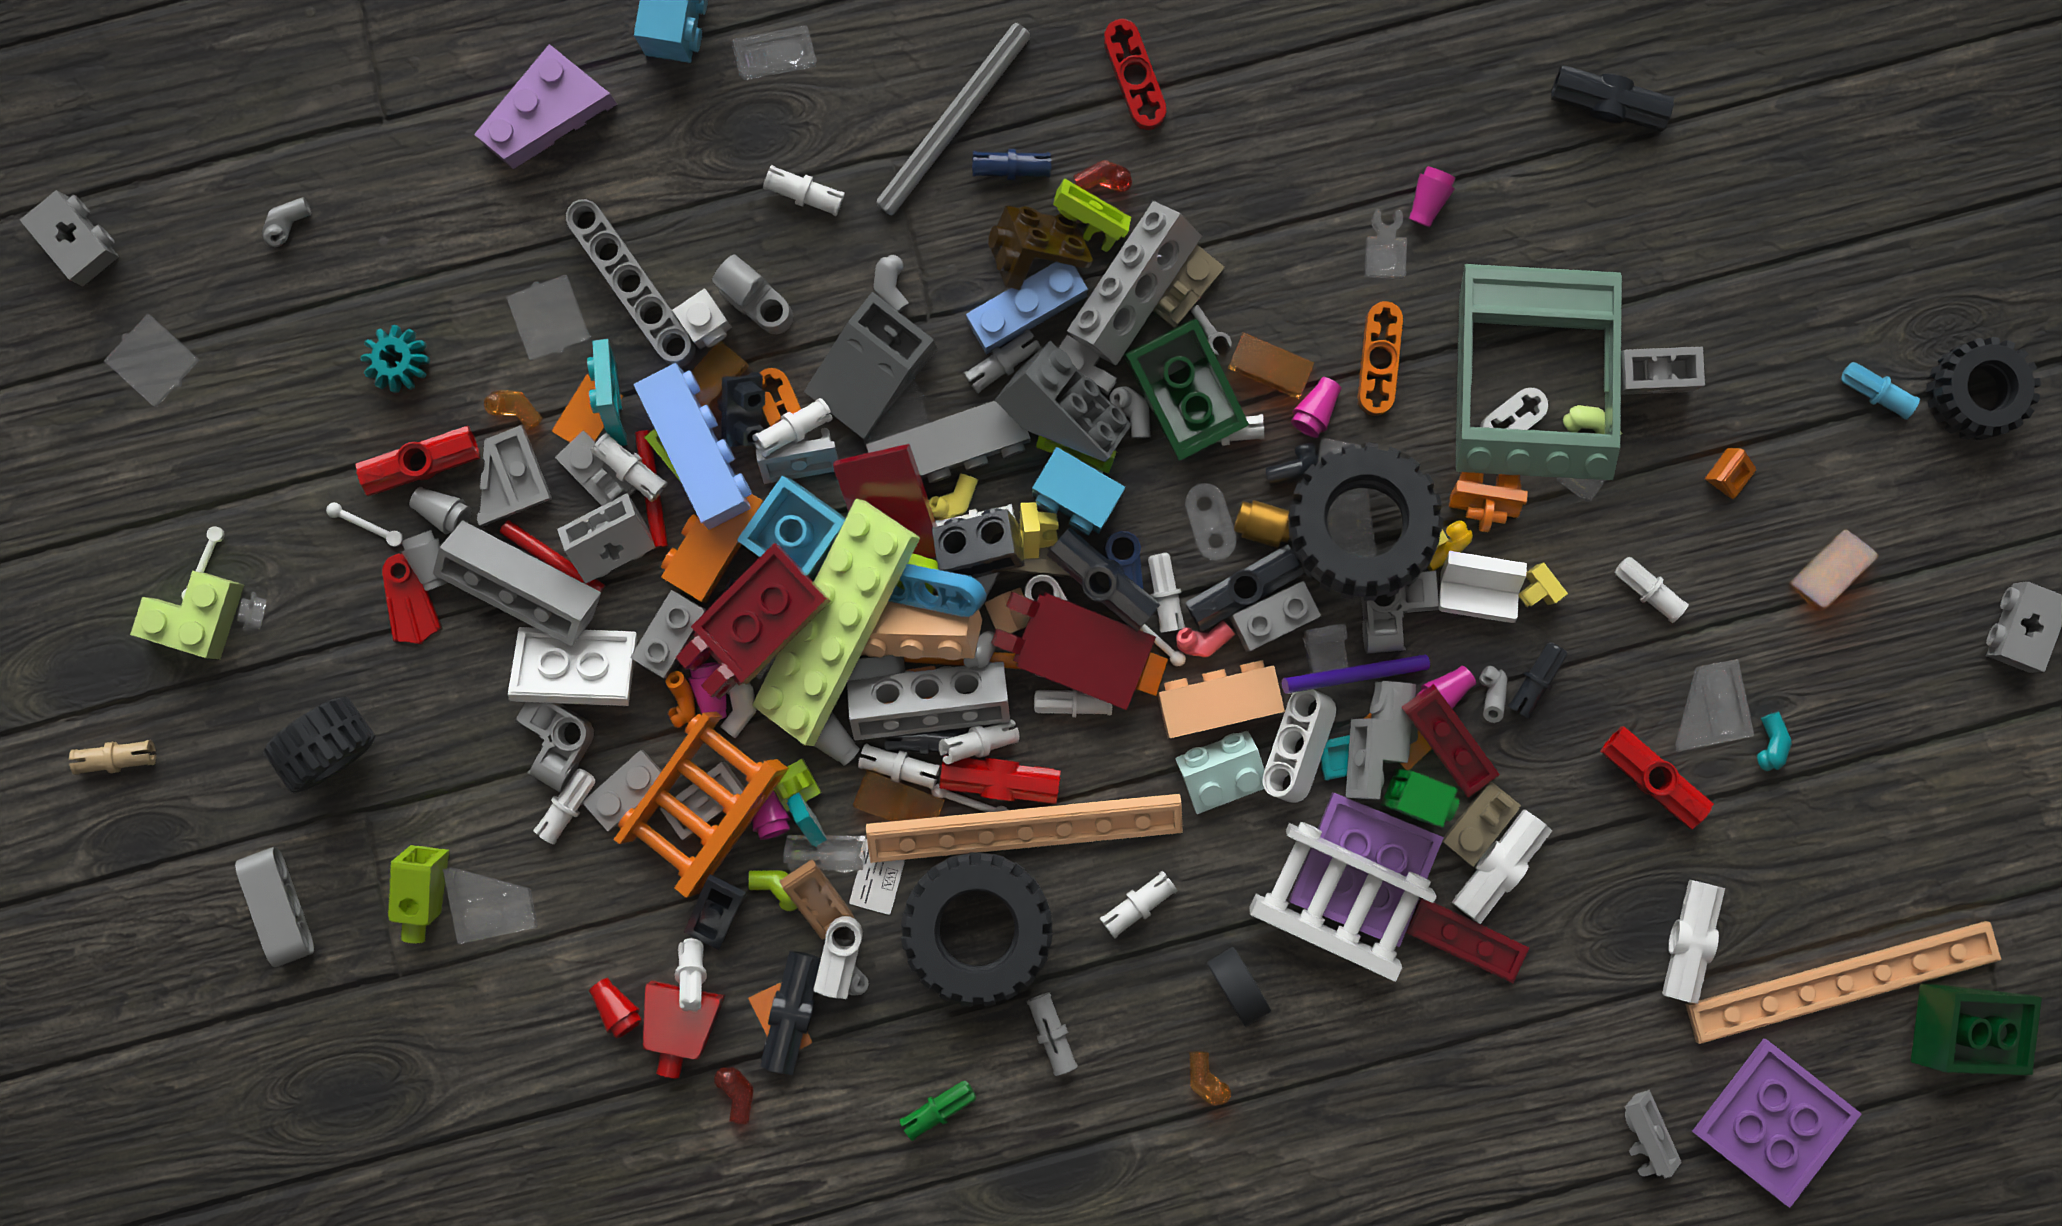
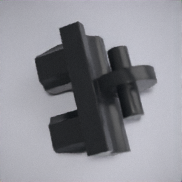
M754 372L739 377H722V396L717 400V408L719 411H722L721 440L725 439L729 447L739 445L746 447L754 446V443L757 441L753 440V435L765 430L762 428V407L765 405V391H763V375Z

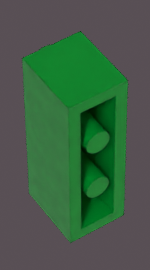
M1395 769L1381 805L1424 823L1443 827L1445 820L1451 822L1459 805V799L1455 798L1457 789L1414 771Z

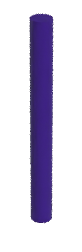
M1424 654L1282 679V689L1285 694L1423 671L1430 668V660Z

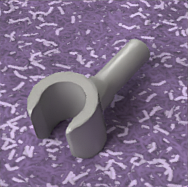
M1199 305L1194 306L1190 311L1204 330L1203 332L1207 336L1214 354L1219 355L1213 347V340L1218 336L1224 340L1228 348H1231V338L1224 332H1217Z

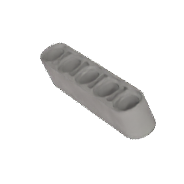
M581 199L573 202L566 212V222L654 349L669 365L677 363L679 367L689 364L695 355L693 340L606 216L592 201ZM583 213H595V222L591 227L587 229L578 228V219ZM613 243L618 246L617 255L609 261L600 259V251L604 245ZM627 276H639L640 285L636 291L624 292L622 290L623 280ZM653 306L661 307L663 310L661 320L655 324L645 323V312ZM674 338H682L685 341V349L678 356H670L666 352L668 342Z

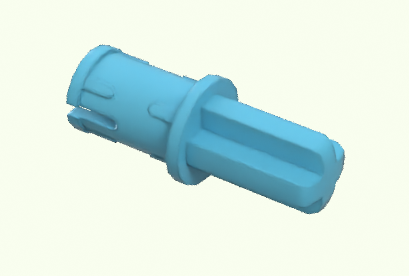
M1851 362L1841 376V381L1844 384L1869 397L1871 404L1879 403L1899 414L1904 419H1908L1919 404L1920 398L1890 383V377L1885 376L1882 378L1856 362Z

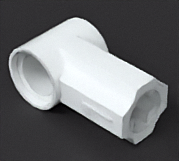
M842 916L836 918L830 924L826 933L825 944L813 989L814 992L833 998L847 999L863 934L861 925L856 919ZM841 926L850 928L855 934V941L848 946L839 945L834 940V930Z

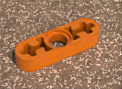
M1388 301L1375 304L1368 312L1365 320L1358 404L1365 413L1373 416L1381 415L1388 411L1395 401L1403 314L1396 304ZM1382 310L1388 311V318L1394 319V323L1389 324L1385 334V339L1393 337V343L1386 340L1371 341V335L1377 338L1380 335L1381 324L1375 322L1374 317H1378ZM1383 348L1389 352L1391 363L1388 368L1377 369L1372 366L1369 356L1373 349ZM1367 373L1374 377H1390L1389 382L1382 380L1380 383V394L1385 395L1387 400L1379 403L1378 407H1373V401L1366 399V393H1371L1375 388V379L1367 380Z

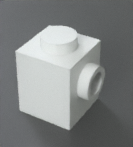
M705 288L672 310L699 349L704 346L709 348L719 343L727 336L726 331L732 328Z

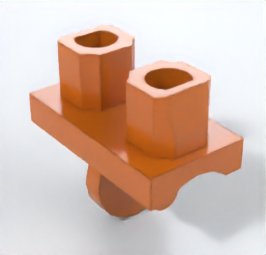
M1461 472L1459 480L1450 495L1449 507L1467 510L1466 518L1479 520V531L1488 533L1492 522L1505 524L1507 516L1519 517L1523 504L1525 505L1527 502L1528 491L1521 490L1520 475L1499 474L1496 478V486L1483 484L1484 473Z

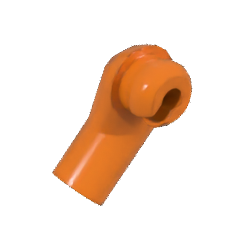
M675 671L667 676L665 682L678 703L677 707L669 709L668 715L673 725L680 728L686 723L689 724L696 716L694 693L690 684L681 672Z

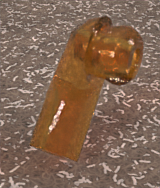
M496 390L484 399V409L488 414L516 415L528 431L543 421L540 414L520 391Z
M1189 1052L1191 1089L1211 1105L1227 1103L1231 1097V1089L1226 1083H1223L1209 1072V1052Z

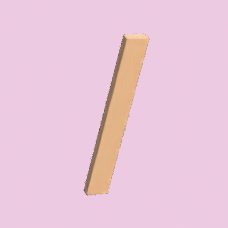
M1180 794L866 824L870 863L1183 833Z
M1984 921L1699 1000L1698 1004L1688 1003L1686 1008L1695 1040L1701 1044L2001 960L1991 922Z

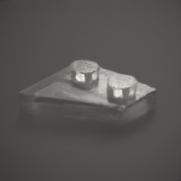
M1733 659L1696 667L1675 744L1676 751L1754 736L1739 660Z
M456 868L443 869L457 944L538 927L530 888Z

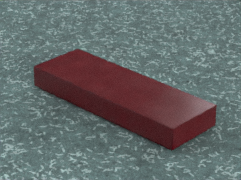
M1434 684L1402 706V709L1468 798L1500 775Z
M1421 897L1406 930V933L1511 983H1514L1529 950V947Z

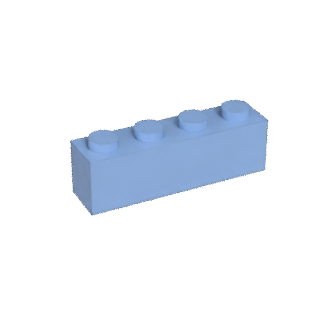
M674 363L633 384L701 523L710 530L751 509L746 498L752 494L741 473L735 476L729 464L735 458L725 439L717 440L712 428L718 426L709 406L706 404L701 407L695 395L701 392L692 372L689 370L684 373L677 363Z

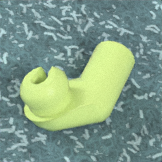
M1577 405L1571 408L1570 413L1564 416L1563 424L1568 431L1574 433L1584 428L1593 429L1596 434H1605V412L1598 407Z

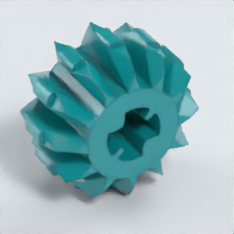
M397 325L391 326L389 336L382 329L376 330V336L379 341L377 343L369 339L365 341V345L372 349V353L360 356L361 361L371 364L364 371L365 376L368 378L376 377L375 386L380 389L385 388L389 384L390 391L394 393H399L402 383L410 390L415 388L412 376L415 375L424 379L426 373L418 367L419 365L430 363L428 356L420 354L427 347L426 343L422 340L415 341L416 333L411 329L406 330L402 334L401 328ZM395 351L403 356L400 363L395 361L396 367L388 362L390 356L395 357Z

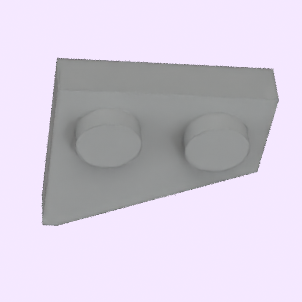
M522 425L485 439L483 451L485 463L480 483V489L482 490L480 513L477 515L479 526L483 527L552 499L526 430Z

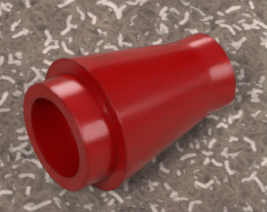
M608 977L602 979L589 989V993L594 999L607 1033L612 1032L616 1039L626 1035L642 1022L638 1014L640 1009L616 988Z

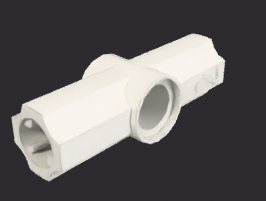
M1523 810L1500 841L1492 843L1475 866L1476 872L1465 883V886L1455 896L1452 903L1470 918L1481 924L1505 892H1510L1523 878L1529 867L1527 863L1540 849L1552 830L1527 810Z
M1689 880L1680 920H1676L1670 933L1668 949L1671 958L1663 987V995L1698 1004L1707 963H1711L1718 946L1719 933L1716 925L1725 888Z

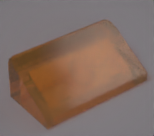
M1243 332L1228 365V369L1299 399L1314 362Z
M722 341L717 343L691 371L701 392L695 395L701 407L707 404L710 410L717 403L718 398L722 396V377H739L749 367L741 357Z
M1843 529L1789 584L1816 611L1825 610L1879 557V554L1847 529Z

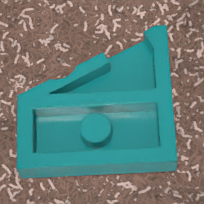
M609 340L593 341V357L587 358L590 379L595 381V389L589 390L591 409L593 413L600 414L607 434L619 445H627L626 432H624L619 415V410L623 408L616 360Z

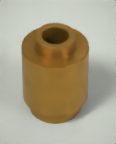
M1255 500L1252 503L1242 501L1234 531L1242 533V538L1278 548L1281 541L1288 543L1289 511Z

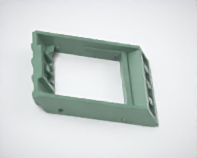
M1465 264L1459 296L1456 472L1596 480L1614 479L1620 451L1622 276L1620 272ZM1473 323L1604 330L1605 434L1470 427Z

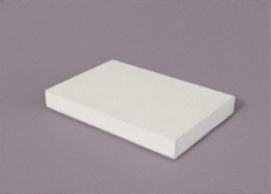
M519 627L508 690L509 700L517 702L629 706L634 660L630 657L637 646L636 632L584 630L573 646H570L537 628Z

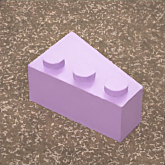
M549 44L474 135L484 146L514 169L553 145L554 141L573 129H579L590 118L605 109L606 111L617 104L608 91Z

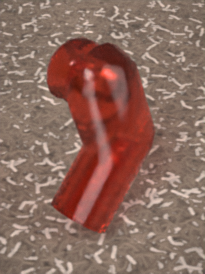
M1108 160L1099 161L1073 175L1076 185L1085 191L1100 184L1112 190L1124 192L1132 185L1130 171Z
M733 1067L720 1068L715 1074L714 1082L718 1088H722L732 1099L729 1121L748 1124L754 1093L753 1086L740 1070Z

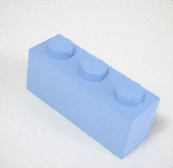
M1055 262L1024 280L1020 290L1010 288L967 313V323L987 355L997 346L1000 347L1018 337L1026 329L1030 330L1087 297L1088 288L1075 266Z

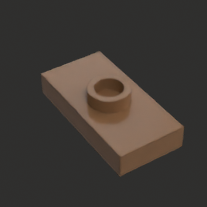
M813 859L780 880L784 891L822 940L826 938L827 930L836 918L849 916L855 919L850 908Z

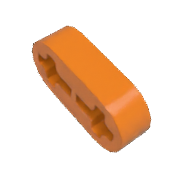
M768 368L760 372L763 375V388L767 386L765 379L768 377H773L775 381L782 380L783 385L778 387L782 400L775 403L770 392H765V405L762 409L770 426L781 421L779 408L785 406L787 412L792 414L801 410L790 381L782 371Z

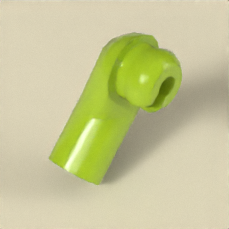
M782 870L749 871V890H770L780 901L779 906L783 910L793 911L797 909V906L780 884V880L789 875Z

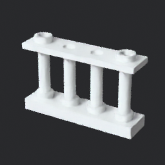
M1300 822L1298 827L1289 823L1286 829L1287 836L1295 839L1296 842L1272 893H1267L1265 897L1255 894L1249 907L1250 915L1396 982L1402 970V965L1399 959L1395 958L1397 953L1394 949L1419 897L1434 903L1436 894L1429 887L1431 882L1413 872H1409L1407 877L1327 841L1320 837L1322 834L1321 830L1307 823ZM1312 847L1332 856V859L1308 910L1303 909L1302 913L1299 914L1287 908L1289 903L1286 899ZM1349 864L1369 874L1344 926H1339L1336 931L1323 925L1325 919L1322 918V915L1346 865ZM1384 880L1405 891L1380 943H1375L1371 947L1359 941L1361 936L1358 932Z

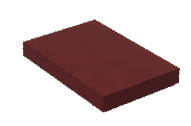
M910 444L844 458L834 462L833 469L848 512L855 499L868 502L920 538L913 554L926 558L936 557L932 528L937 527Z

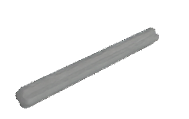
M1014 23L879 196L877 205L887 214H895L1029 41L1030 33L1023 26Z

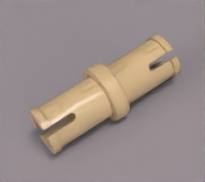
M146 740L144 742L118 745L117 742H107L104 747L75 749L70 751L69 760L86 761L69 763L74 775L101 770L116 773L120 772L121 768L154 765L156 755L140 753L154 752L155 746L152 740Z

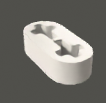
M1525 388L1486 416L1481 422L1480 427L1493 428L1490 423L1492 420L1499 424L1509 418L1512 424L1506 429L1528 430L1544 417L1548 409V400L1539 389ZM1523 396L1526 400L1534 398L1538 404L1534 407L1537 413L1535 416L1531 412L1524 414L1520 418L1515 414L1524 405L1521 399Z

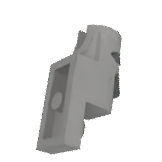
M1390 681L1375 682L1370 706L1372 717L1369 719H1351L1346 798L1380 799L1381 789L1384 784L1383 762H1408L1410 745L1418 740V730L1402 709V706L1416 697L1415 684Z

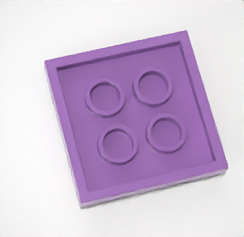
M1333 792L1318 826V829L1322 831L1320 837L1403 876L1407 877L1409 872H1413L1426 879L1444 838ZM1312 847L1310 848L1289 898L1290 903L1308 910L1332 856ZM1347 864L1322 916L1345 924L1369 873ZM1383 880L1359 931L1382 939L1405 890ZM1416 905L1396 945L1398 947H1400L1402 943V940L1404 938V935L1406 933V930L1408 928Z
M1763 1038L1692 1132L1790 1208L1861 1116V1113L1770 1041Z

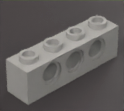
M1153 201L1067 331L1078 342L1098 354L1101 358L1117 365L1202 235L1181 213Z
M989 662L987 666L981 669L978 666L972 668L966 666H943L935 670L905 671V673L847 681L849 718L854 741L1010 722L1004 662ZM888 701H894L893 703L884 704Z

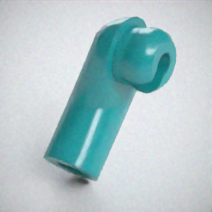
M1775 712L1761 718L1770 739L1767 750H1763L1757 755L1758 763L1765 771H1770L1773 768L1776 770L1782 768L1786 764L1792 745L1790 735L1780 712Z

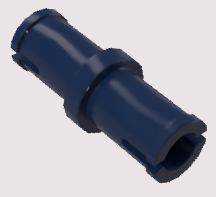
M1008 149L1007 153L973 151L972 177L1007 176V180H1015L1016 176L1050 178L1051 152L1016 153V149Z

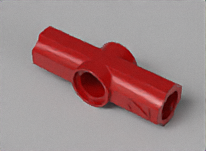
M465 426L421 442H408L400 449L356 463V473L365 494L372 496L416 480H428L435 476L436 473L480 459L479 447L471 428ZM423 451L426 455V464L419 471H413L410 465L411 457L415 453Z
M1621 726L1604 743L1600 752L1630 777L1642 792L1652 796L1689 829H1694L1710 813L1714 803L1683 778L1673 764L1661 759L1626 727ZM1655 767H1659L1664 772L1665 778L1662 786L1655 789L1650 784L1649 774Z
M964 758L952 764H946L943 761L939 788L965 793H979L980 797L1015 801L1016 798L1056 804L1061 771L1038 766L1020 765V762L985 758V760Z

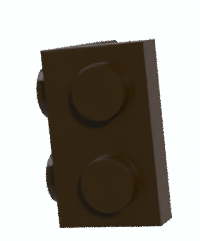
M1006 205L998 225L993 226L989 234V248L992 250L997 269L1001 273L1004 284L1008 288L1021 289L1034 257L1085 269L1090 268L1093 261L1077 223L1061 214L1051 216L1039 213L1035 209L1026 206L1016 208Z

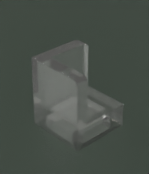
M1345 623L1302 631L1309 674L1348 667L1344 640L1348 639Z

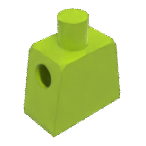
M410 845L391 861L388 918L391 922L402 923L401 940L403 942H425L426 925L432 923L441 913L449 850Z

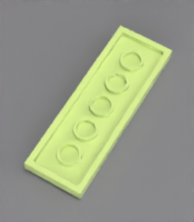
M855 499L814 581L831 601L778 653L752 704L753 707L802 744L815 746L920 540L918 536L868 502Z

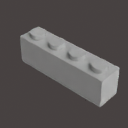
M992 401L866 444L870 453L910 444L921 479L928 478L929 483H934L950 477L951 469L965 465L966 470L988 464L987 457L1002 453L1003 458L1019 454L1025 451L1024 444L1030 443V436L1028 431L1022 429L996 401Z
M463 520L439 547L433 575L570 646H573L593 619L601 595L600 591Z

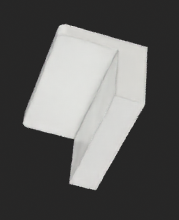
M1449 551L1440 574L1438 609L1441 612L1514 623L1518 617V597L1526 578L1527 563Z

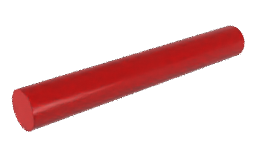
M650 430L635 432L638 455L642 458L641 462L657 475L653 447L645 439ZM660 495L653 502L645 497L649 529L655 547H666L668 543Z
M507 520L500 530L502 535L542 562L585 583L572 562L511 521ZM597 579L585 583L601 593L605 588V585Z

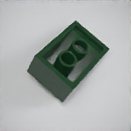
M1197 319L1190 320L1123 355L1143 397L1146 399L1179 461L1249 426Z
M1920 984L1911 1062L1946 1073L2032 1075L2042 997L1949 985Z

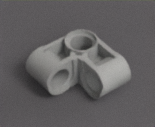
M733 254L728 257L713 275L712 282L719 289L718 292L736 309L749 316L770 334H781L790 328L793 323V313L788 303L771 288L770 284L738 256ZM778 305L783 307V314L779 320L775 322L765 321L764 314L770 306Z
M1436 571L1422 572L1409 587L1404 586L1399 590V593L1390 596L1389 602L1383 607L1377 605L1373 600L1364 601V597H1361L1363 642L1367 654L1406 650L1403 638V611L1404 613L1439 610Z
M525 702L514 722L529 728L540 735V738L544 739L543 747L527 773L561 793L592 743L594 729L586 718L568 709L563 703ZM571 723L577 724L581 730L579 741L573 745L566 741L564 735L566 727Z

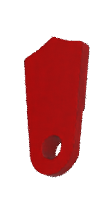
M395 554L389 557L383 565L382 575L393 641L422 644L432 634L439 631L442 626L428 590L425 591L423 584L420 583L404 555ZM399 564H403L406 568V573L404 577L397 579L394 575V568Z

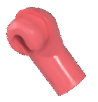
M1222 620L1208 633L1193 631L1191 628H1183L1177 633L1176 642L1178 649L1186 655L1209 657L1229 641L1235 633Z

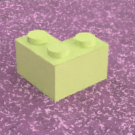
M192 571L181 606L160 599L142 597L130 635L200 657L220 659L244 585L207 573Z

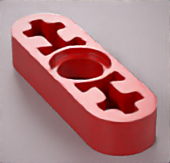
M1126 19L1115 20L1105 30V49L1132 121L1143 130H1153L1164 121L1166 114L1165 100L1137 27ZM1118 30H1121L1123 35H1131L1127 43L1131 56L1126 57L1121 62H1118L1117 58L1124 57L1122 46L1119 42L1112 43ZM1136 51L1139 53V55H1132ZM1128 66H1141L1146 72V79L1138 85L1128 83L1124 78V71ZM1149 87L1153 91H1147V101L1151 107L1157 106L1159 108L1155 111L1154 119L1149 120L1147 115L1140 116L1138 113L1142 110L1143 106L1140 93ZM1131 94H1139L1134 99L1131 97Z

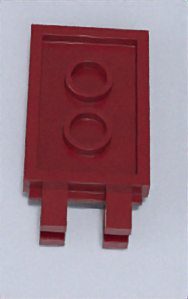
M774 543L691 626L695 631L693 634L695 638L675 658L685 669L690 668L692 671H696L711 654L721 666L701 686L711 697L714 698L716 696L717 699H721L736 683L739 686L748 684L831 600L780 545Z
M1011 591L1006 607L1029 616L1030 619L1022 638L996 628L991 641L992 645L1015 653L1013 661L1017 662L1016 666L1127 710L1156 636L1141 630L1136 632L1129 625L1046 592L1044 596L1039 594L1037 601Z

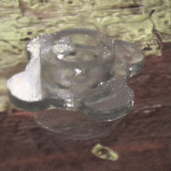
M254 592L251 593L250 600L244 598L241 600L237 621L244 622L243 631H247L248 628L258 630L261 628L267 599L255 597L256 593Z

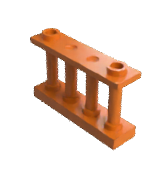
M716 711L706 712L702 715L697 714L689 722L685 729V733L688 735L635 809L631 808L621 818L618 824L621 830L614 838L617 843L623 844L634 841L638 837L679 870L678 875L681 879L674 889L686 898L700 894L708 876L715 873L789 769L778 759L755 763L713 730L722 717ZM703 743L707 744L747 776L745 780L748 782V785L741 795L738 793L733 795L691 761ZM681 774L724 807L723 812L726 816L719 826L713 825L711 827L669 793ZM659 805L702 839L700 843L704 847L696 858L694 856L687 857L646 824Z

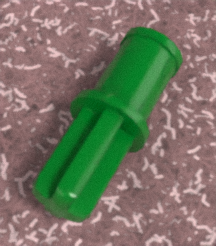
M961 1081L936 1098L933 1096L928 1097V1103L906 1117L899 1119L902 1127H906L904 1132L911 1141H914L939 1123L947 1124V1118L976 1100L975 1092L967 1081Z

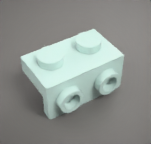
M1248 731L1229 734L1220 741L1204 747L1192 748L1185 754L1176 757L1177 765L1184 778L1196 814L1264 789L1262 780L1265 769L1258 748Z

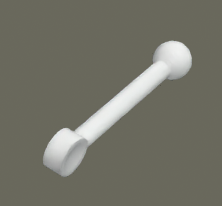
M331 503L327 506L328 516L332 518L341 517L385 538L391 546L402 544L403 535L400 532H389L342 510L338 503Z
M213 526L208 529L207 537L209 541L196 572L204 573L216 543L223 540L225 534L220 527ZM186 589L182 592V599H184Z
M1144 624L1141 627V631L1156 636L1154 643L1170 656V661L1174 666H1182L1185 663L1186 658L1181 651H1174L1147 625Z
M936 784L934 790L931 789L932 796L936 799L945 797L984 812L1008 810L1004 806L996 808L939 788L940 784Z

